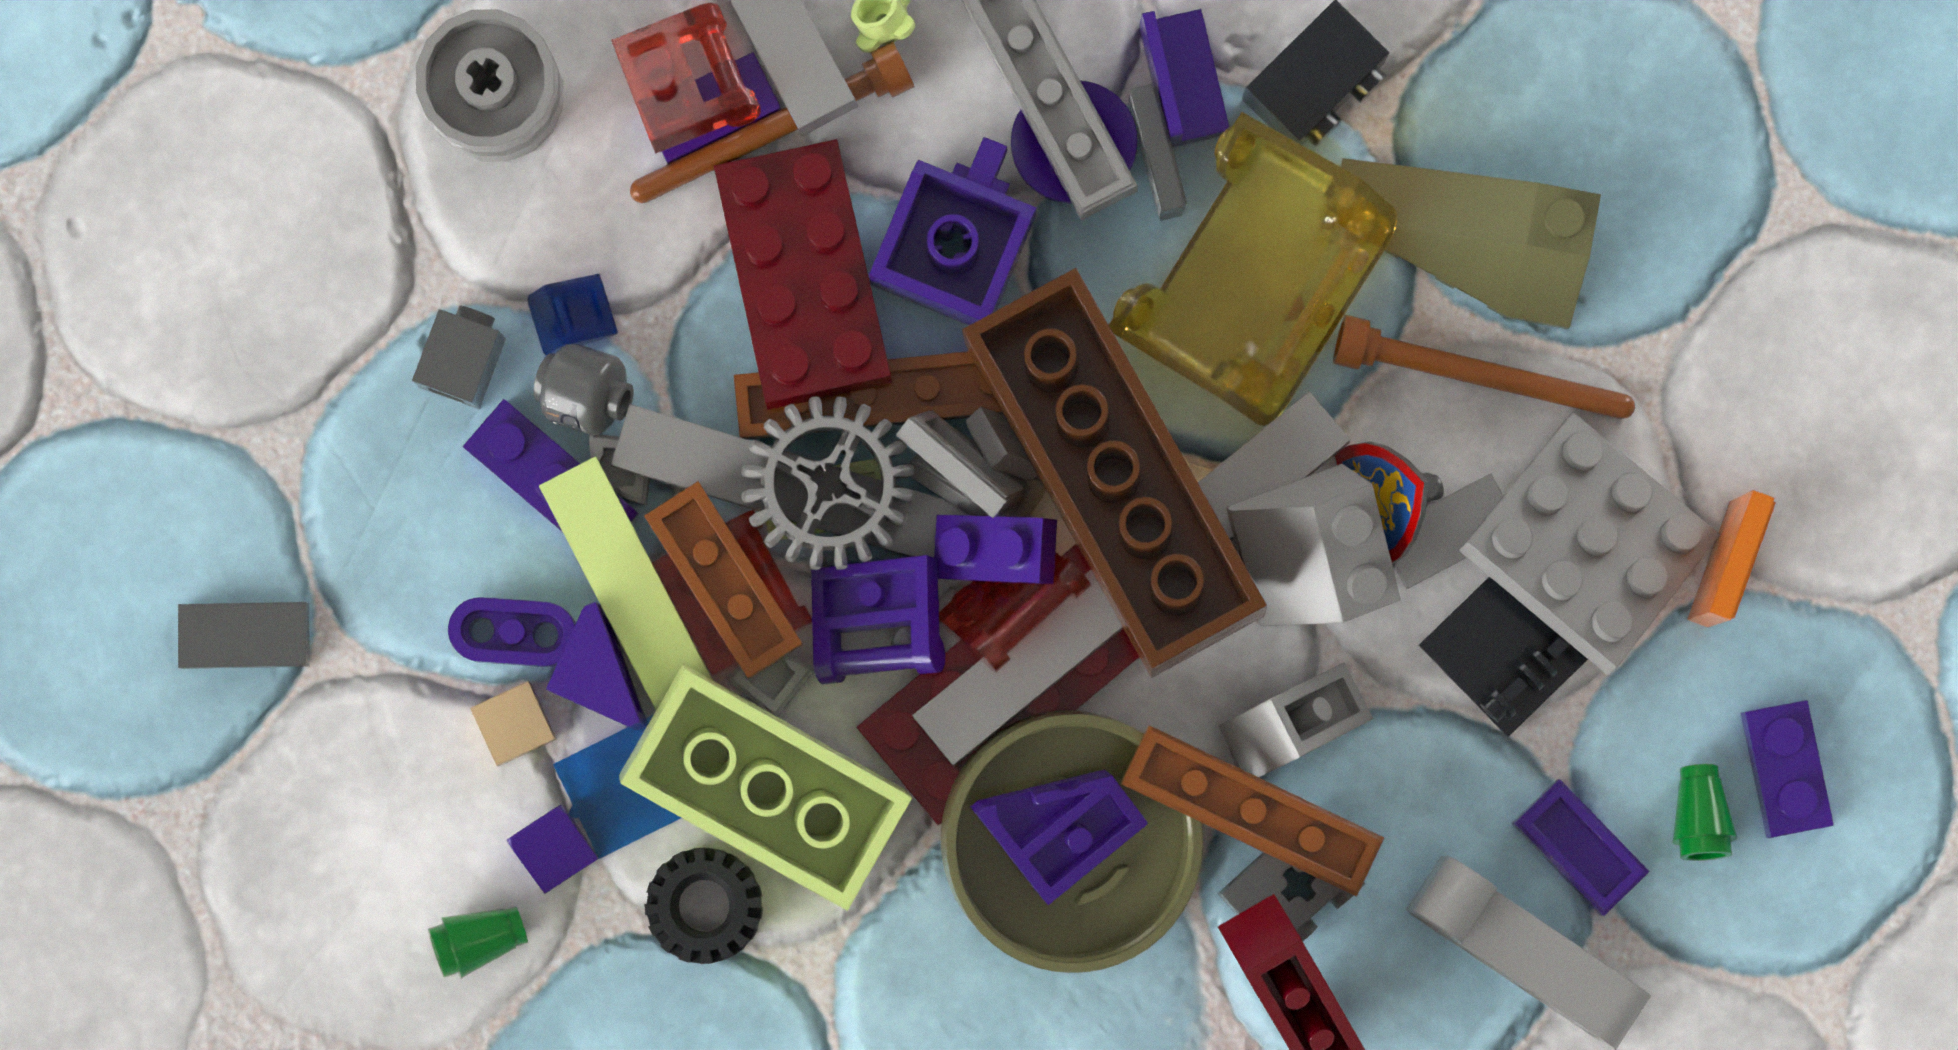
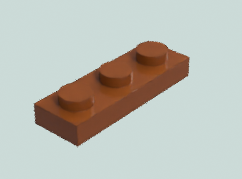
M699 481L644 515L749 680L803 645Z

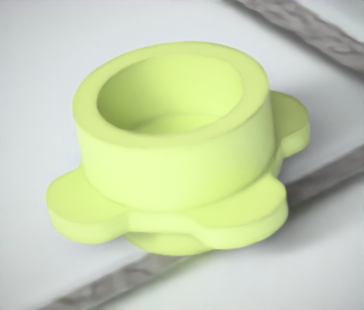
M856 0L851 10V19L859 29L860 34L856 39L859 49L870 53L877 50L880 45L903 40L910 36L915 28V21L911 16H908L906 8L910 0Z

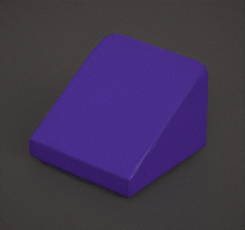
M564 805L555 807L506 840L544 894L599 859Z

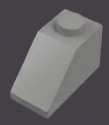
M1345 662L1218 726L1239 768L1257 777H1261L1371 721L1373 717Z

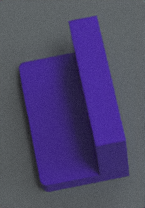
M1202 9L1156 19L1155 11L1142 13L1139 24L1140 35L1153 87L1156 86L1172 148L1229 135V122Z

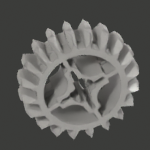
M819 397L810 398L809 411L811 418L803 421L798 409L793 404L786 406L784 412L791 427L783 431L777 422L769 419L764 423V429L768 435L776 440L771 448L757 440H752L749 445V450L753 454L765 458L763 467L752 464L743 465L742 476L749 479H761V488L748 489L742 492V501L744 503L762 500L765 510L759 511L749 518L751 526H761L771 519L776 529L767 535L764 543L769 548H772L778 544L783 535L792 540L793 543L785 555V559L791 563L795 562L798 558L802 546L813 549L809 560L810 568L813 570L821 568L823 551H833L834 564L837 570L847 568L848 559L845 549L854 546L857 556L862 562L869 561L872 555L864 540L872 535L878 544L885 548L893 542V539L888 532L880 527L886 519L890 523L902 527L907 521V517L902 512L891 508L893 500L912 502L915 495L914 491L910 489L896 488V479L912 476L915 473L914 466L912 464H903L894 467L891 457L899 455L906 450V443L898 440L885 447L880 441V438L886 435L892 427L891 422L888 419L882 420L873 432L863 426L871 412V407L866 404L860 406L854 421L844 418L847 407L846 398L837 397L835 399L833 416L822 415V403ZM836 431L842 433L834 451L822 461L813 462L800 456L798 458L785 451L797 439L813 432ZM859 442L870 451L878 465L881 475L880 498L868 493L867 490L857 485L850 475V462ZM839 454H844V460L838 469L841 472L838 482L846 487L845 491L857 496L859 500L845 493L842 497L836 499L832 493L831 501L823 500L817 513L812 514L811 509L817 499L815 494L818 485L810 480L811 476L799 471L797 468H802L810 473L820 468L824 474L825 466L833 467ZM775 468L797 480L806 491L807 502L796 526L784 515L776 500L774 492ZM833 506H848L871 516L863 526L846 535L837 537L813 535L823 514Z

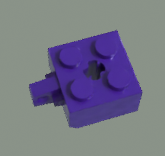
M983 137L971 167L957 162L952 173L919 159L917 160L870 270L869 279L871 286L967 325H971L998 310L1036 218L1037 207L1007 196L1010 184L997 179L1008 149L1006 145ZM954 233L962 234L964 248L970 247L966 254L957 252L953 259H949L943 256L942 245L935 246L939 239L949 241Z

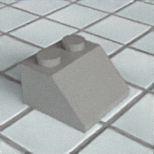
M1337 465L1226 507L1238 555L1267 604L1265 616L1256 621L1260 626L1344 623L1401 601L1372 483L1345 465Z

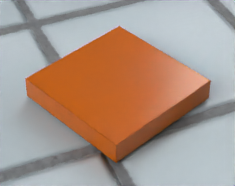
M1752 490L1729 502L1718 532L1720 536L1714 543L1687 620L1705 627H1711L1735 618L1776 504L1774 497Z

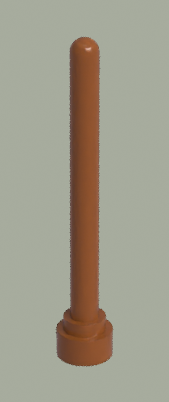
M890 42L870 52L872 59L862 63L864 70L844 79L856 101L873 93H876L878 98L890 93L891 97L894 98L915 87L894 42ZM787 107L635 180L630 186V195L638 203H647L713 171L714 165L732 162L798 130Z
M1344 315L1338 332L1333 355V364L1358 370L1361 364L1372 367L1374 361L1618 419L1629 418L1635 411V402L1627 394L1381 336V329L1370 327V320Z

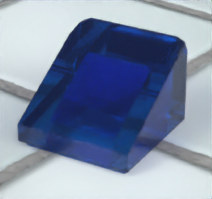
M600 273L543 285L527 298L544 355L549 353L555 354L568 344L586 345L618 334Z

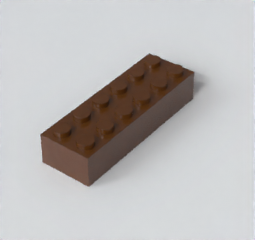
M1077 268L1066 272L962 329L966 348L1151 679L1265 616L1267 609L1265 600Z

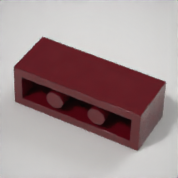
M1275 894L1270 895L1217 926L1289 1050H1365Z

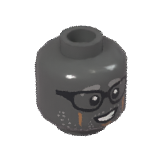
M579 344L565 345L555 354L549 353L543 359L536 373L533 391L534 398L537 402H540L543 415L550 422L589 435L605 432L615 419L623 420L626 417L629 404H632L634 395L633 385L627 383L626 368L618 357Z

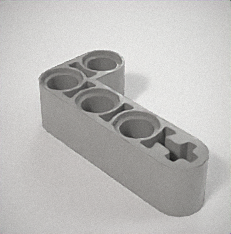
M1441 856L1406 908V911L1600 1042L1616 1050L1651 995L1497 892L1495 885L1474 870L1450 856Z

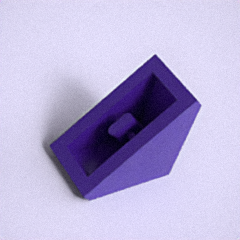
M594 602L584 606L546 690L638 731L646 728L648 722L612 625L599 603Z

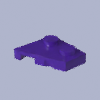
M1105 769L978 800L970 806L1037 894L1048 905L1149 824L1114 777Z

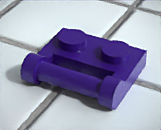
M922 555L847 564V568L837 570L836 566L821 567L819 570L811 569L813 667L815 676L820 684L842 683L846 676L914 668L919 674L941 672L944 669L946 655L939 630L938 559ZM911 626L910 644L843 651L841 647V633Z

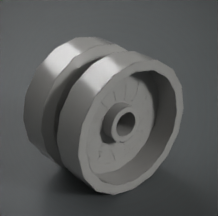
M499 9L469 10L446 20L426 40L416 63V94L427 119L438 134L457 152L481 162H509L533 152L553 133L563 109V79L544 38L524 19ZM490 80L500 81L501 87L495 93L486 88L483 95L481 94L482 87L486 82Z

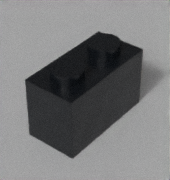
M1334 0L1245 88L1242 100L1294 152L1307 140L1317 147L1341 123L1342 119L1335 112L1351 96L1359 103L1364 101L1387 77L1380 68L1384 65L1390 52L1337 0Z

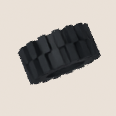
M693 848L672 856L673 858L658 868L657 874L652 882H649L646 891L648 896L647 904H644L645 915L648 917L650 924L648 928L652 936L657 938L661 944L660 946L667 953H671L678 957L679 960L688 963L712 964L726 960L739 953L753 939L758 930L760 919H762L763 907L761 896L763 895L760 885H758L754 877L755 874L739 860L740 858L719 849ZM699 880H709L717 883L724 889L729 899V912L725 921L711 931H698L691 928L680 914L679 902L682 893L690 884Z

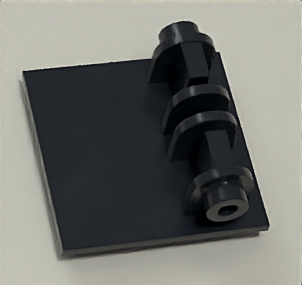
M1490 576L1418 645L1507 737L1588 660Z

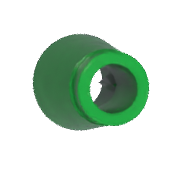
M1696 764L1681 767L1679 769L1680 781L1672 842L1675 845H1679L1680 858L1689 861H1705L1732 856L1731 842L1737 839L1722 781L1719 778L1718 766L1714 764Z
M516 906L505 910L497 909L441 917L442 924L428 928L432 947L444 978L459 973L462 979L516 949V946L528 943L525 928Z

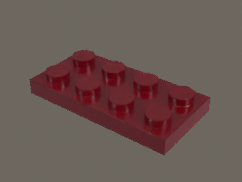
M834 139L714 165L767 410L807 402L812 397H819L821 399L892 383L838 140Z

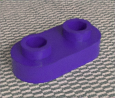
M477 597L464 601L453 611L448 623V636L453 648L461 656L474 662L553 667L557 665L576 622L568 611L554 603ZM488 619L494 626V634L489 641L478 643L472 636V627L477 621ZM543 624H553L558 632L556 642L550 647H540L535 640L536 630Z

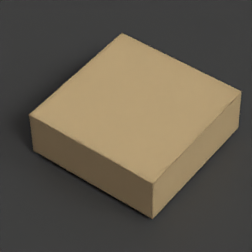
M530 681L470 708L496 766L504 765L557 740Z

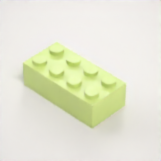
M685 664L681 666L619 774L620 784L847 911L912 800L911 795L903 787Z

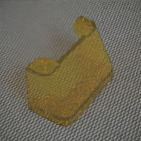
M1241 112L1234 125L1222 133L1215 147L1216 170L1219 176L1226 181L1223 189L1161 288L1150 283H1144L1136 288L1125 291L1115 305L1109 327L1113 334L1122 341L1256 424L1266 426L1285 410L1385 251L1395 232L1397 212L1390 203L1360 177Z

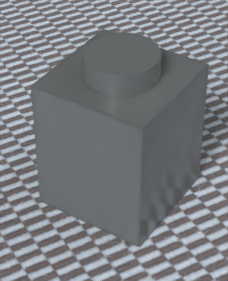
M459 305L456 315L439 309L412 381L421 389L480 409L506 338L500 331L492 328L495 318Z

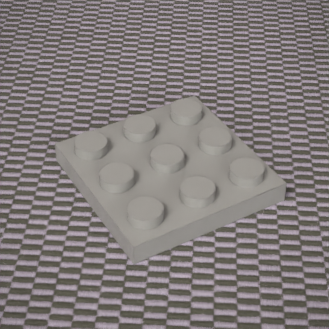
M1572 412L1459 551L1606 675H1609L1621 664L1720 534L1577 414Z

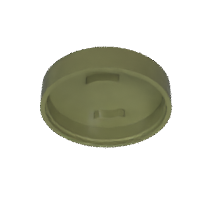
M1060 710L1040 713L1019 720L994 734L974 752L960 770L948 795L942 817L941 855L944 871L954 898L963 913L984 937L1007 955L1036 968L1054 972L1080 973L1102 970L1130 960L1150 948L1166 934L1184 911L1194 891L1201 868L1203 854L1202 823L1120 784L1144 733L1122 721L1088 711ZM1105 769L1114 777L1149 824L1048 905L1037 894L970 806L978 800Z

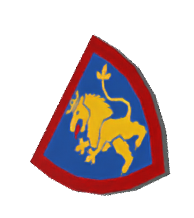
M1371 441L1348 445L1334 456L1337 465H1345L1372 483L1393 565L1407 555L1417 540L1426 514L1427 502L1443 497L1444 487L1442 481L1435 474L1421 473L1409 459L1389 446Z

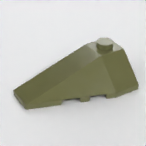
M1343 158L1331 222L1396 258L1401 257L1432 274L1436 280L1453 289L1455 287L1488 305L1487 308L1505 318L1569 329L1591 254L1601 194L1537 182Z

